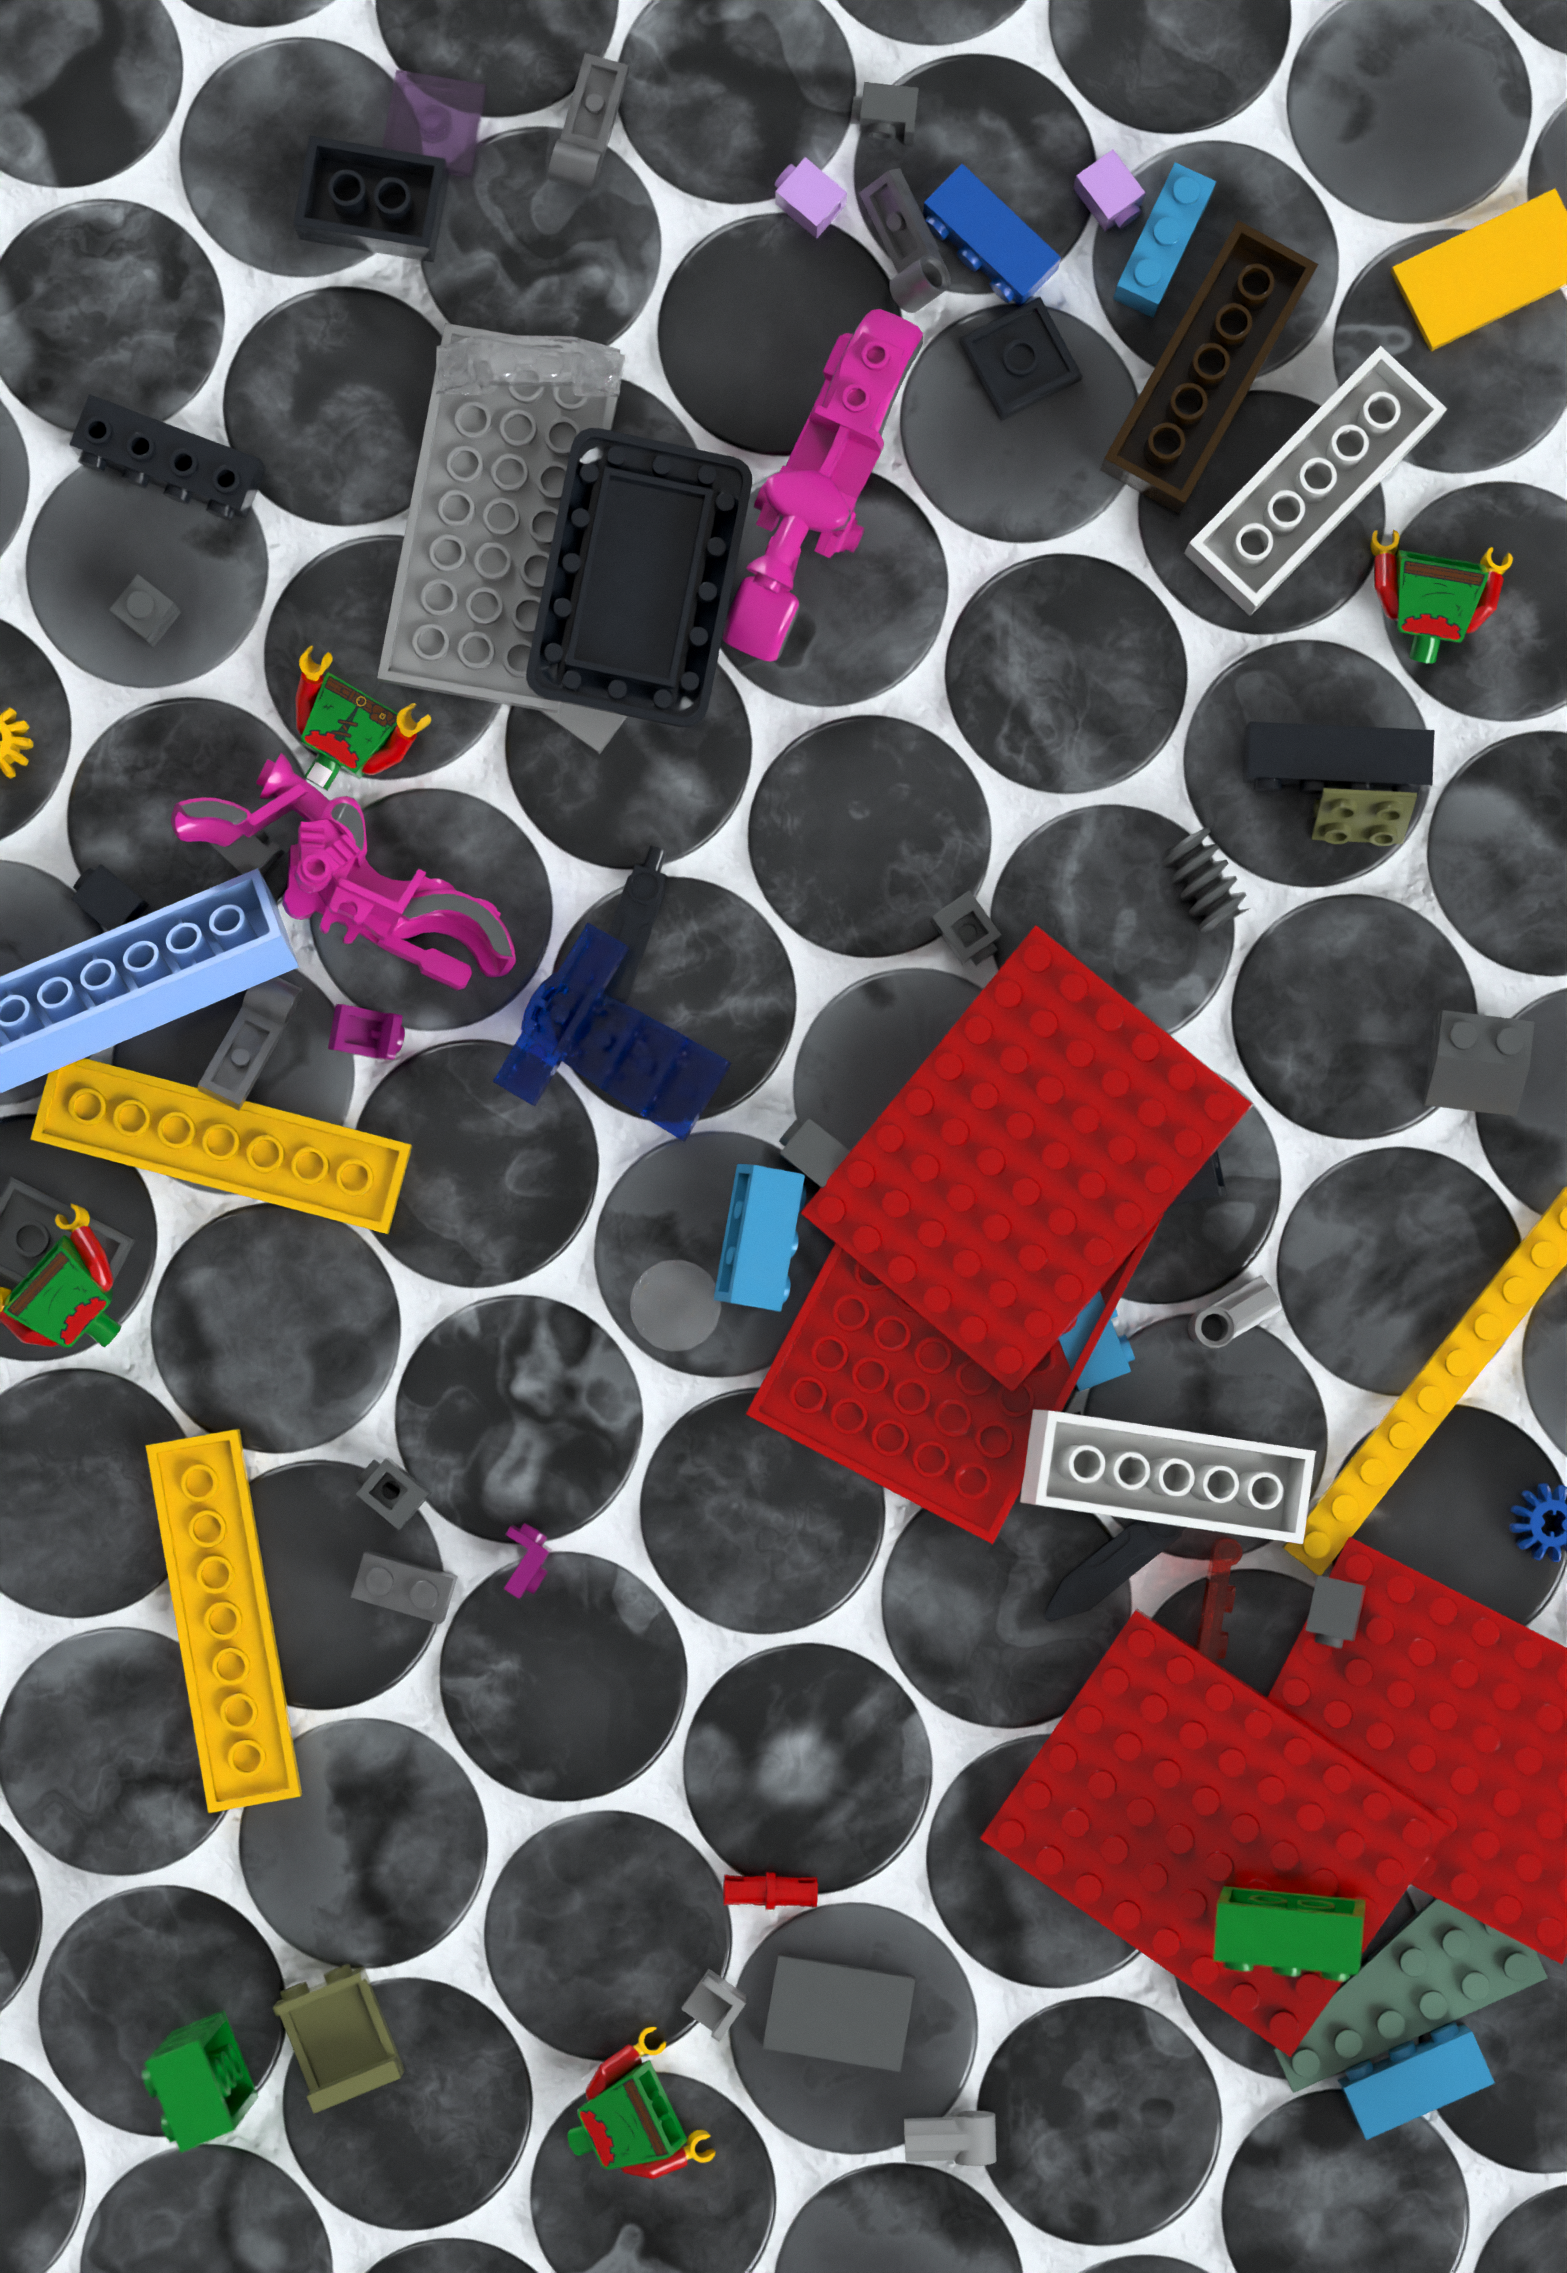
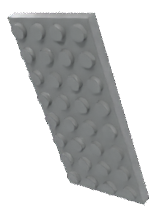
M445 323L377 676L379 682L559 714L561 702L543 699L536 696L529 689L526 681V670L571 445L574 438L585 429L601 428L612 431L625 364V355Z

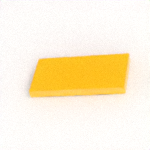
M1556 189L1548 191L1392 267L1390 272L1430 352L1567 286V211Z

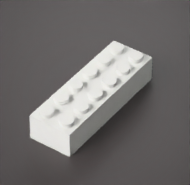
M1380 346L1191 540L1184 554L1251 616L1439 422L1447 408Z
M1033 1409L1020 1502L1303 1544L1316 1451Z

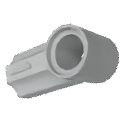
M1260 1275L1210 1306L1193 1314L1188 1323V1333L1191 1340L1201 1348H1220L1227 1345L1232 1339L1278 1313L1282 1308L1272 1287ZM1207 1315L1216 1316L1223 1326L1221 1336L1215 1341L1207 1339L1201 1330L1202 1321Z
M964 2111L955 2113L953 2117L904 2119L906 2162L954 2160L959 2165L980 2166L993 2164L997 2161L995 2113Z

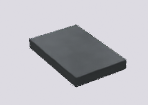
M10 1177L0 1196V1275L19 1284L64 1234L70 1238L72 1232L61 1229L56 1225V1215L65 1216L70 1225L75 1221L76 1213L71 1206L14 1177ZM90 1217L88 1226L93 1230L105 1251L115 1281L136 1240Z
M778 1953L762 2048L900 2072L916 1978Z

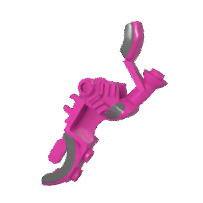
M876 309L871 310L865 315L853 334L846 333L838 337L823 370L825 382L786 466H782L779 473H775L767 478L766 483L762 485L755 500L754 508L761 511L756 525L772 532L777 526L780 516L783 519L775 535L771 537L766 547L765 555L755 559L746 567L748 571L755 574V577H745L741 581L726 616L722 639L728 645L764 661H775L781 656L800 609L799 600L789 591L793 590V579L801 553L800 546L808 530L821 532L814 550L819 554L831 558L835 552H845V550L855 552L865 527L858 525V520L855 519L854 509L857 498L884 448V441L881 436L892 405L906 374L923 345V333L917 325L890 312Z
M280 753L276 762L267 759L256 782L257 785L264 787L259 799H275L252 814L248 809L236 803L219 798L202 797L178 802L174 806L171 815V825L178 839L186 842L206 841L223 847L231 845L243 834L249 838L291 810L302 816L307 822L300 823L298 827V844L291 845L288 851L289 871L287 890L284 893L282 905L285 912L291 918L297 920L310 918L315 912L323 915L319 928L324 934L328 933L330 925L334 922L344 925L347 929V933L343 938V943L345 944L353 943L360 934L387 952L417 965L421 974L456 991L466 987L472 975L470 966L434 948L424 950L404 939L429 932L442 933L456 938L475 957L480 971L491 978L507 975L516 962L511 936L499 917L501 913L497 911V908L492 903L456 891L450 883L442 879H429L425 877L426 872L418 869L412 881L392 880L377 873L365 858L367 854L365 820L363 811L357 801L348 796L337 797L330 801L314 786L295 774L290 762L282 753Z

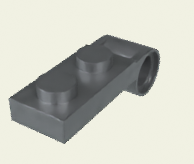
M585 53L560 139L557 140L551 156L548 180L590 192L594 191L629 74V65Z
M898 168L888 170L859 192L898 273L890 281L891 295L901 309L908 313H915L950 287L951 279L938 251L939 248L901 169Z
M274 977L248 988L238 1015L198 1084V1091L240 1111L300 1001L303 989L279 977Z

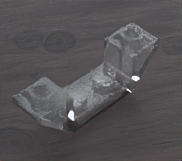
M478 335L437 346L436 394L482 395V385L572 387L574 396L620 397V349L572 336Z

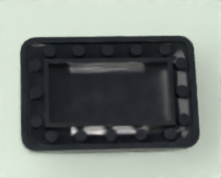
M601 428L585 429L574 438L566 469L526 670L527 684L536 696L547 700L677 727H692L705 717L709 707L752 488L751 471L742 460L727 455Z

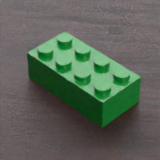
M225 2010L172 2031L144 2062L147 2069L142 2071V2076L146 2089L152 2098L158 2096L165 2113L160 2116L163 2132L169 2143L176 2141L180 2153L235 2131L259 2097Z

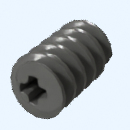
M1209 827L1188 836L1168 848L1166 851H1170V854L1162 862L1164 868L1179 867V870L1171 878L1173 884L1188 883V886L1180 894L1181 899H1197V902L1189 910V914L1191 916L1206 915V918L1198 926L1200 932L1212 931L1251 909L1239 910L1238 908L1239 904L1247 896L1245 892L1232 894L1229 892V889L1238 880L1237 877L1220 876V873L1229 864L1228 861L1211 860V857L1220 848L1218 843L1203 845L1202 841L1211 832Z

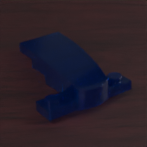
M587 922L557 973L554 972L543 981L531 996L523 1016L522 1033L493 1082L535 1107L561 1062H564L624 1105L685 1142L732 1063L643 1012L603 994L628 952L629 947Z

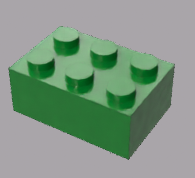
M1223 1886L1217 1903L1214 1961H1222L1226 1969L1235 1971L1253 1970V1965L1271 1966L1272 1972L1278 1975L1299 1976L1301 1975V1970L1320 1971V1977L1323 1979L1347 1981L1349 1980V1974L1359 1975L1366 1900Z

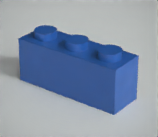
M963 164L924 202L923 216L926 218L925 221L931 233L941 241L945 238L950 240L959 249L956 252L959 259L970 270L976 272L980 269L992 280L989 283L991 289L1006 303L1013 300L1019 307L1024 305L1059 269L1061 257Z

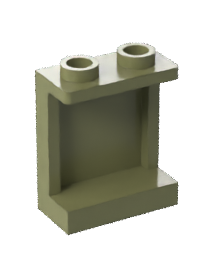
M350 1964L335 1968L323 1975L326 1982L308 1988L306 1982L291 1986L280 1992L282 2000L277 2001L273 2006L276 2017H281L310 2090L307 2098L313 2114L398 2080L405 2071L364 1966L353 1971Z

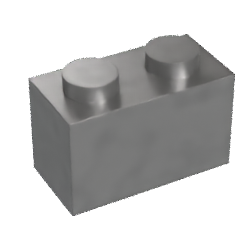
M368 1550L363 1554L351 1598L441 1624L445 1621L458 1576Z

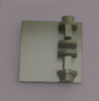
M1324 788L1321 799H1314L1313 817L1316 820L1311 840H1325L1331 844L1367 842L1376 846L1403 844L1417 793Z

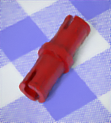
M766 1872L765 1876L754 1877L724 1875L723 1905L765 1906V1910H775V1906L817 1907L818 1879L817 1877H776L775 1872Z

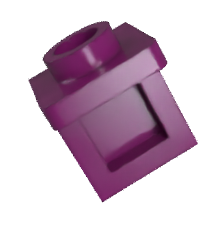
M336 1004L328 1049L377 1060H394L396 1053L401 1050L405 1038V1030L401 1026L403 1016L395 1013H382L344 1004Z
M526 1523L523 1524L521 1529L512 1525L505 1535L529 1550L504 1587V1590L520 1599L526 1590L534 1595L544 1580L548 1571L541 1566L552 1549L544 1545L548 1537Z

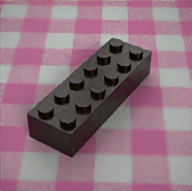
M1238 220L1107 452L1100 471L1180 514L1319 264Z

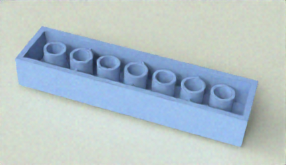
M254 869L1 976L0 1093L298 968L299 965L276 900L259 869Z

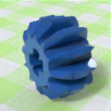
M1540 1483L1537 1489L1538 1499L1528 1490H1524L1521 1493L1522 1499L1528 1505L1526 1509L1516 1505L1511 1507L1513 1514L1523 1517L1522 1522L1510 1524L1509 1530L1514 1533L1525 1532V1535L1518 1540L1516 1545L1521 1550L1533 1545L1531 1551L1533 1559L1541 1560L1547 1550L1550 1560L1552 1562H1559L1561 1560V1547L1567 1552V1487L1558 1485L1553 1494H1551L1548 1484ZM1544 1513L1557 1514L1558 1517L1553 1522L1557 1528L1555 1532L1543 1530L1542 1532L1541 1527L1545 1524V1520L1542 1517Z

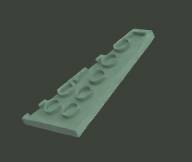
M1434 1898L1423 1910L1420 1909L1368 1957V1961L1360 1967L1359 1975L1349 1976V1980L1342 1982L1291 2057L1275 2046L1272 2048L1292 2092L1295 2093L1543 1981L1548 1977L1535 1950Z

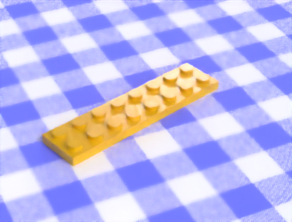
M86 1058L48 1073L30 1138L34 1141L389 1234L412 1149L411 1144L245 1101L240 1111L199 1092L198 1088Z
M240 1429L146 1445L208 1813L300 1797L302 1790Z

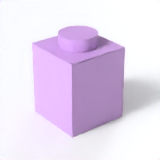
M1114 149L1076 175L1073 189L1104 231H1107L1115 224L1119 228H1123L1141 214L1142 211L1139 207L1142 206L1145 191Z
M806 157L797 167L790 164L775 182V186L778 188L775 191L776 205L816 239L846 206L847 192Z

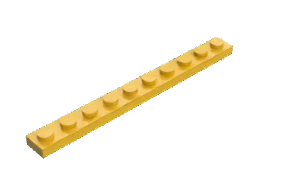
M1567 1186L1555 1198L1307 1514L1303 1544L1285 1542L1282 1546L1285 1551L1314 1574L1321 1576L1343 1549L1348 1538L1354 1535L1567 1263Z

